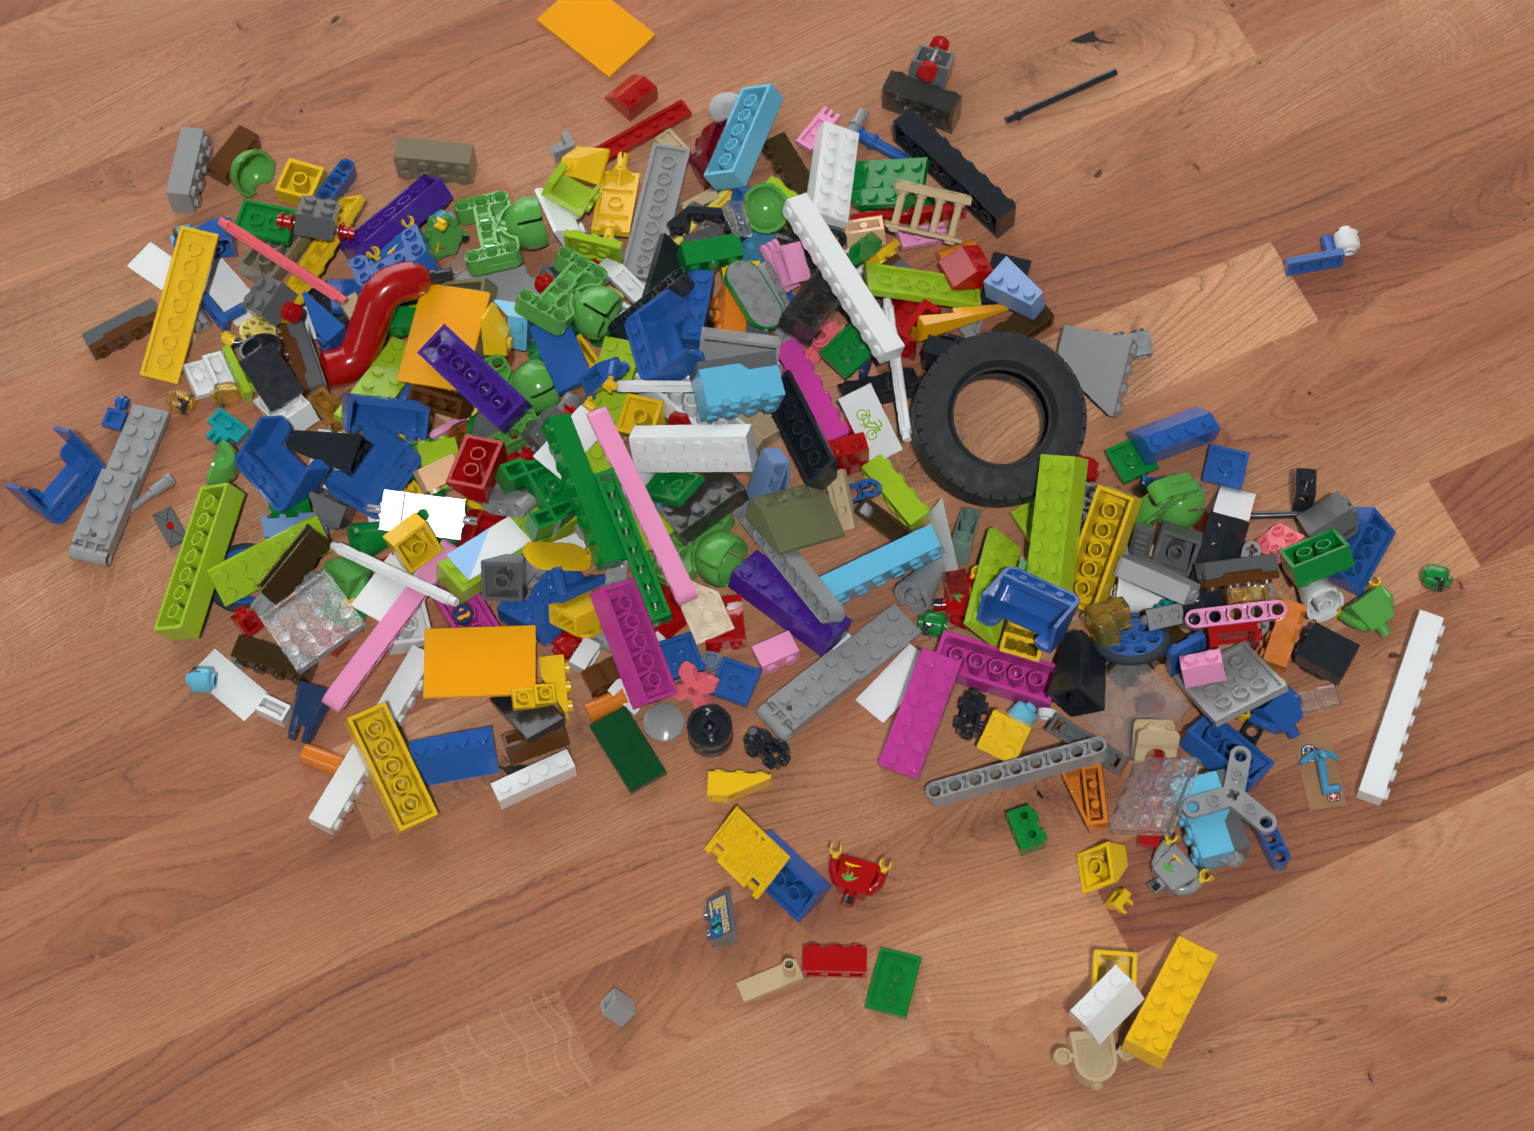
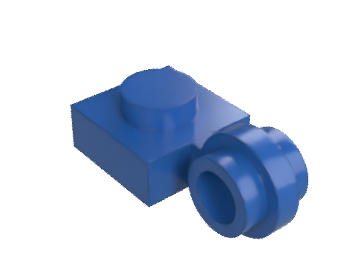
M125 395L115 398L114 406L116 409L108 407L101 424L103 428L118 432L122 431L128 417V413L124 410H127L130 406V399Z

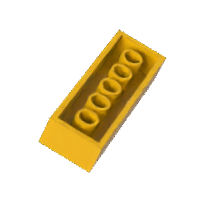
M1098 484L1078 543L1073 593L1080 599L1078 609L1093 615H1103L1116 578L1113 575L1120 556L1124 555L1143 499L1112 487Z
M383 702L348 717L344 725L396 835L399 836L435 820L438 812L386 703Z
M1179 936L1127 1034L1121 1050L1161 1070L1218 955Z

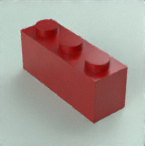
M816 943L803 946L802 975L803 977L867 978V947H863L860 944H853L850 947H842L840 944L820 946Z

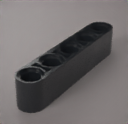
M683 268L676 269L616 317L608 325L609 332L614 338L628 340L625 321L631 314L666 289L684 297L694 288L695 282Z

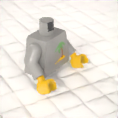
M1172 829L1166 832V840H1163L1155 851L1151 863V875L1155 880L1147 886L1154 895L1162 889L1169 896L1174 894L1177 896L1192 895L1204 886V882H1212L1214 876L1206 879L1205 875L1210 869H1203L1199 872L1176 844L1172 846L1171 843L1180 839V835H1177L1174 840L1171 839Z

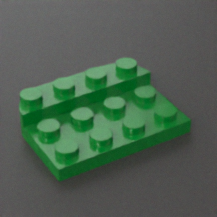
M927 157L856 161L851 205L859 210L860 213L867 212V209L895 208L898 192L893 187L894 179L926 185L930 161ZM909 192L906 195L902 212L909 211V207L916 203V193Z

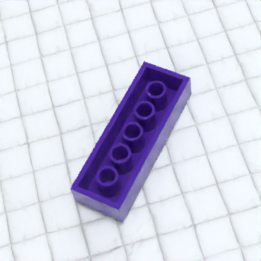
M423 174L355 231L354 240L350 239L348 243L346 238L338 246L348 260L357 255L366 256V252H370L374 256V251L370 247L376 246L381 251L407 228L401 225L402 219L409 225L410 220L408 216H412L414 224L416 223L420 227V224L428 220V217L432 216L435 211L446 206L453 196L441 178Z
M445 324L417 352L504 435L532 406Z
M756 550L732 571L728 584L730 589L737 594H741L742 598L786 631L789 630L794 637L819 656H824L847 636L852 622L850 618L845 615L841 622L821 623L771 560L760 551Z

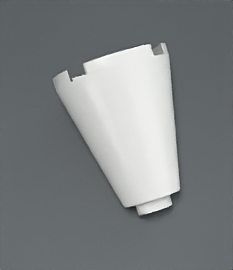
M1116 576L1106 607H1109L1107 612L1146 613L1145 610L1154 609V606L1158 603L1161 604V601L1165 598Z
M1325 579L1298 589L1302 604L1308 606L1306 615L1309 619H1314L1317 622L1333 618L1338 613L1336 610L1339 606L1342 607L1344 604V597L1341 591Z

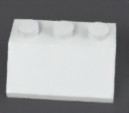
M544 188L535 189L552 230L563 247H565L564 233L566 229L587 233L583 223L578 222L579 216L542 196L541 193Z
M423 602L390 646V655L408 653L413 645L419 648L423 646L425 629H431L425 602Z
M1115 965L1070 1010L1068 1015L1100 1045L1145 998L1133 981Z

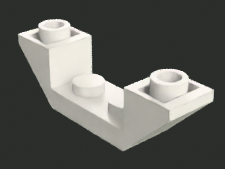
M605 258L598 264L608 272L605 285L610 281L632 304L642 297L645 286L623 264Z

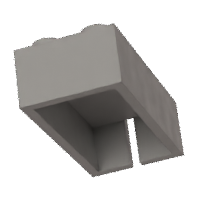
M181 127L166 190L173 212L196 214L197 207L201 205L200 194L205 188L204 176L208 174L206 166L208 165V159L212 157V147L209 145V137L206 136L204 129Z
M702 327L699 350L704 353L706 361L774 350L776 360L779 361L781 337Z

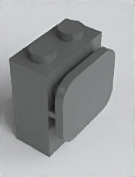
M1338 491L1296 516L1309 538L1335 527L1341 536L1347 540L1358 532L1359 527L1357 525L1360 524L1356 518L1359 514L1346 495L1342 497Z

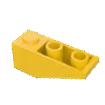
M564 654L539 657L542 684L554 683L556 705L565 719H570V712H573V701L568 699V693L572 692L571 680H567L566 674H570L569 661L565 662Z
M721 769L708 771L707 802L730 803L767 788L772 783L771 774L762 771L753 774L742 770L734 771V773Z

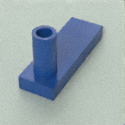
M1323 235L1320 241L1324 251L1286 258L1285 275L1292 276L1342 267L1345 256L1343 248H1335L1331 235Z
M204 292L201 306L222 332L231 331L229 323L247 313L241 307L242 302L222 312L208 293Z
M562 567L551 568L550 573L555 592L548 595L550 603H565L605 584L606 575L592 574L567 586Z

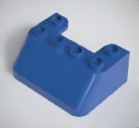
M416 223L402 232L401 239L405 247L379 262L371 265L365 255H357L348 260L354 278L361 290L374 273L398 262L412 261V263L425 266L428 270H441L427 237ZM411 301L403 302L398 306H404Z
M666 289L631 314L625 321V330L639 377L643 380H681L692 373L696 362L706 361L704 353L699 349L692 351L684 349L677 326L688 318L690 308L686 299L669 289Z
M282 415L260 417L236 455L237 468L276 511H287L307 498L310 491L316 490L330 469L321 459L313 460L306 468L293 452L287 449L288 447L284 443L290 435L291 427Z
M369 417L362 428V435L366 440L374 444L352 476L341 470H336L330 473L324 484L331 495L372 519H380L379 513L367 512V509H375L369 508L367 505H380L383 500L384 489L402 491L413 476V472L420 466L421 456L396 433Z
M1007 567L982 594L976 620L987 626L997 625L1003 618L1011 621L1013 624L1039 634L1035 640L1036 647L1043 652L1051 654L1064 638L1076 613L1080 599L1076 594L1017 567Z
M550 570L543 574L526 601H501L497 607L499 621L508 626L536 625V640L543 646H552V640L564 631L549 623V604L551 603L548 595L555 592ZM563 571L567 586L585 578L580 571Z

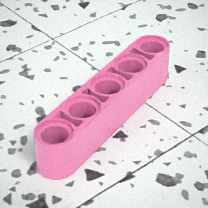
M1270 600L1193 609L1186 614L1184 622L1190 630H1201L1213 626L1278 621L1284 618L1287 606L1281 600ZM1274 605L1281 606L1283 609L1281 615L1273 614L1272 607ZM1259 608L1262 611V616L1258 618L1253 617L1251 609ZM1232 610H1238L1241 613L1239 620H1233L1230 617ZM1216 612L1220 615L1221 620L1216 623L1212 622L1209 619V615ZM1197 615L1200 623L1197 625L1190 624L1189 616Z

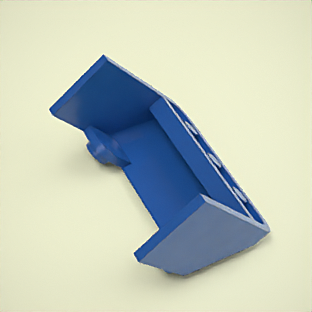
M343 393L341 427L346 433L357 434V430H362L370 417L394 433L405 435L407 440H417V437H419L421 440L426 441L430 408L420 401Z
M55 426L53 430L66 442L60 449V458L66 465L44 492L41 493L35 488L24 490L21 486L6 483L4 486L30 510L51 523L62 524L92 490L101 469H106L103 461L70 429Z

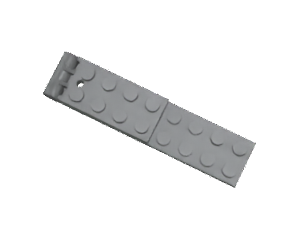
M653 142L623 260V265L644 286L659 235L666 233L670 238L672 237V233L667 228V222L676 216L691 148Z
M136 404L132 405L106 469H101L72 538L73 543L68 552L70 559L104 567L110 566L114 552L131 514L132 506L138 497L170 420L171 414L169 411Z
M894 603L835 650L831 649L770 697L766 703L757 709L756 715L778 739L785 742L789 741L810 722L921 635V631Z

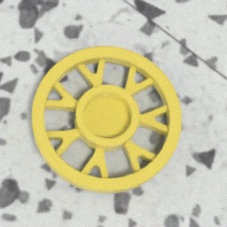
M255 317L246 319L239 327V336L243 341L247 339L245 336L248 334L253 336L269 333L276 336L275 326Z

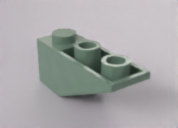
M961 507L952 537L957 563L968 565L981 510Z

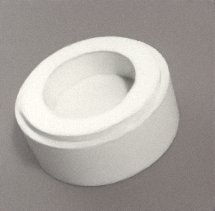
M1051 708L1037 709L1038 719L1044 721H1052L1056 713H1058L1057 710Z

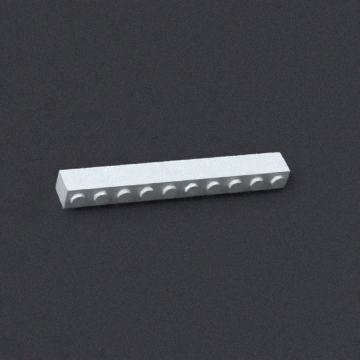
M804 193L787 199L782 210L785 219L789 221L794 233L802 241L803 247L811 255L813 263L818 266L823 278L830 285L833 294L837 296L842 308L850 316L852 324L859 330L863 341L871 349L872 355L880 364L900 357L905 347L904 343L808 194Z
M1420 610L1356 795L1358 799L1378 806L1381 805L1383 800L1387 801L1391 789L1387 788L1389 781H1394L1397 770L1393 768L1395 763H1400L1403 752L1399 750L1401 744L1406 745L1409 733H1406L1407 726L1412 727L1415 718L1412 712L1414 708L1418 709L1421 697H1418L1419 691H1424L1427 679H1424L1425 673H1430L1433 661H1430L1431 655H1436L1439 644L1436 643L1437 637L1441 638L1445 626L1442 625L1443 617Z
M415 645L409 650L377 705L383 702L386 703L397 728L399 725L402 726L404 724L406 713L409 708L412 709L414 707L418 693L423 691L424 650ZM354 744L309 816L311 825L331 835H334L336 830L339 831L344 823L343 818L346 813H350L353 809L355 798L357 795L362 794L365 788L364 783L369 778Z

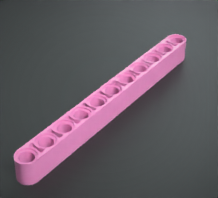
M603 406L587 413L586 416L610 467H614L623 493L677 604L681 606L698 598L696 589L607 408Z
M445 538L439 543L443 551L424 564L415 575V577L434 586L439 583L436 577L437 563L447 558L448 553L458 548V546ZM406 586L325 693L322 699L324 704L338 713L345 708L428 596Z

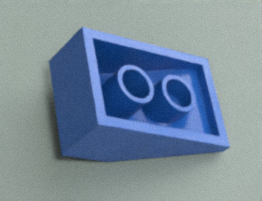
M221 217L211 219L194 228L219 234L220 237L214 259L238 257L237 238L224 231L217 224ZM223 217L226 220L232 221L231 217ZM177 238L173 240V245H174V247H175Z
M304 291L302 295L317 336L316 341L320 345L319 350L337 348L344 339L346 333L345 326Z

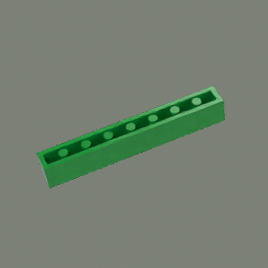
M570 413L550 416L542 424V434L546 437L549 444V452L553 455L556 462V470L560 473L563 480V488L570 498V506L577 516V524L584 534V542L591 552V560L596 565L598 571L619 567L626 559V556Z
M614 467L595 473L596 482L653 628L672 621L670 609Z

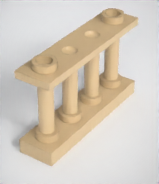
M894 179L893 187L897 189L898 197L892 221L884 220V225L888 227L887 230L899 233V230L943 239L944 243L950 245L961 243L962 239L956 236L962 207H965V205L971 206L972 197L970 195ZM909 192L916 193L917 200L911 225L899 223L906 195ZM929 196L935 198L936 204L930 228L924 229L918 227L924 201ZM946 200L954 202L953 205H955L948 234L937 231L943 204L946 203Z

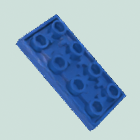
M536 324L530 326V332L558 395L560 396L580 386L581 382L579 379L590 369V366L572 325L569 326L564 334L559 336L551 334Z

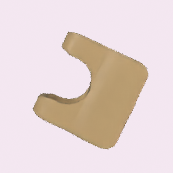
M1137 719L1133 724L1131 748L1133 762L1143 763L1148 751L1161 749L1165 764H1174L1180 740L1179 733L1175 731V723L1172 720Z

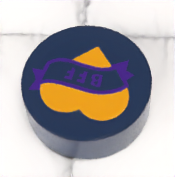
M459 604L457 607H454L452 617L456 624L464 626L472 621L473 612L470 606Z

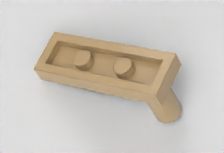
M846 469L837 470V478L827 489L832 506L845 532L858 528L849 485L855 483V480L852 476L846 474Z
M787 958L783 961V964L736 983L743 1003L747 1004L800 982L804 978L796 959Z

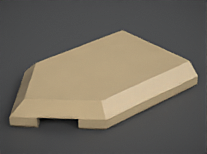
M692 581L698 598L681 605V610L696 644L699 645L705 642L706 639H713L735 629L719 592Z

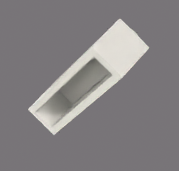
M565 749L491 783L492 791L502 810L576 776V766L568 750Z

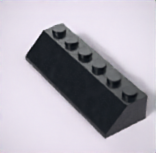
M787 370L781 377L786 395L778 409L771 414L807 485L825 490L837 478L838 461L791 370Z
M1211 507L1195 564L1240 558L1250 523L1243 519L1213 512L1214 507ZM1194 565L1191 580L1197 583L1198 580L1196 577V568ZM1218 586L1219 590L1206 592V588H1199L1197 600L1193 604L1182 606L1184 619L1186 614L1193 609L1226 606L1231 589H1224V586ZM1216 612L1209 615V619L1212 622L1216 623L1221 620L1220 615ZM1197 615L1189 616L1190 624L1197 625L1200 623ZM1185 623L1177 624L1182 629H1186L1196 633L1202 631L1204 635L1207 630H1190L1186 627Z

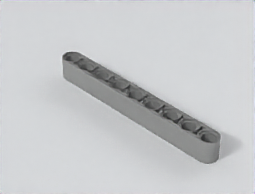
M748 499L735 500L732 505L734 516L816 618L824 624L843 621L845 617L843 606L801 554L796 550L779 555L746 518L750 503Z
M1093 737L933 781L926 786L925 793L932 806L942 807L1104 762L1109 757V749L1105 739ZM1096 748H1103L1099 752L1094 751ZM1077 753H1082L1080 757H1074ZM1056 759H1062L1061 762L1054 763ZM1037 764L1042 765L1040 768H1033ZM1016 770H1022L1018 774H1013ZM995 776H1001L999 779L993 780ZM981 781L980 784L973 785L974 782ZM955 787H961L957 791H952ZM940 792L938 796H932L934 793Z

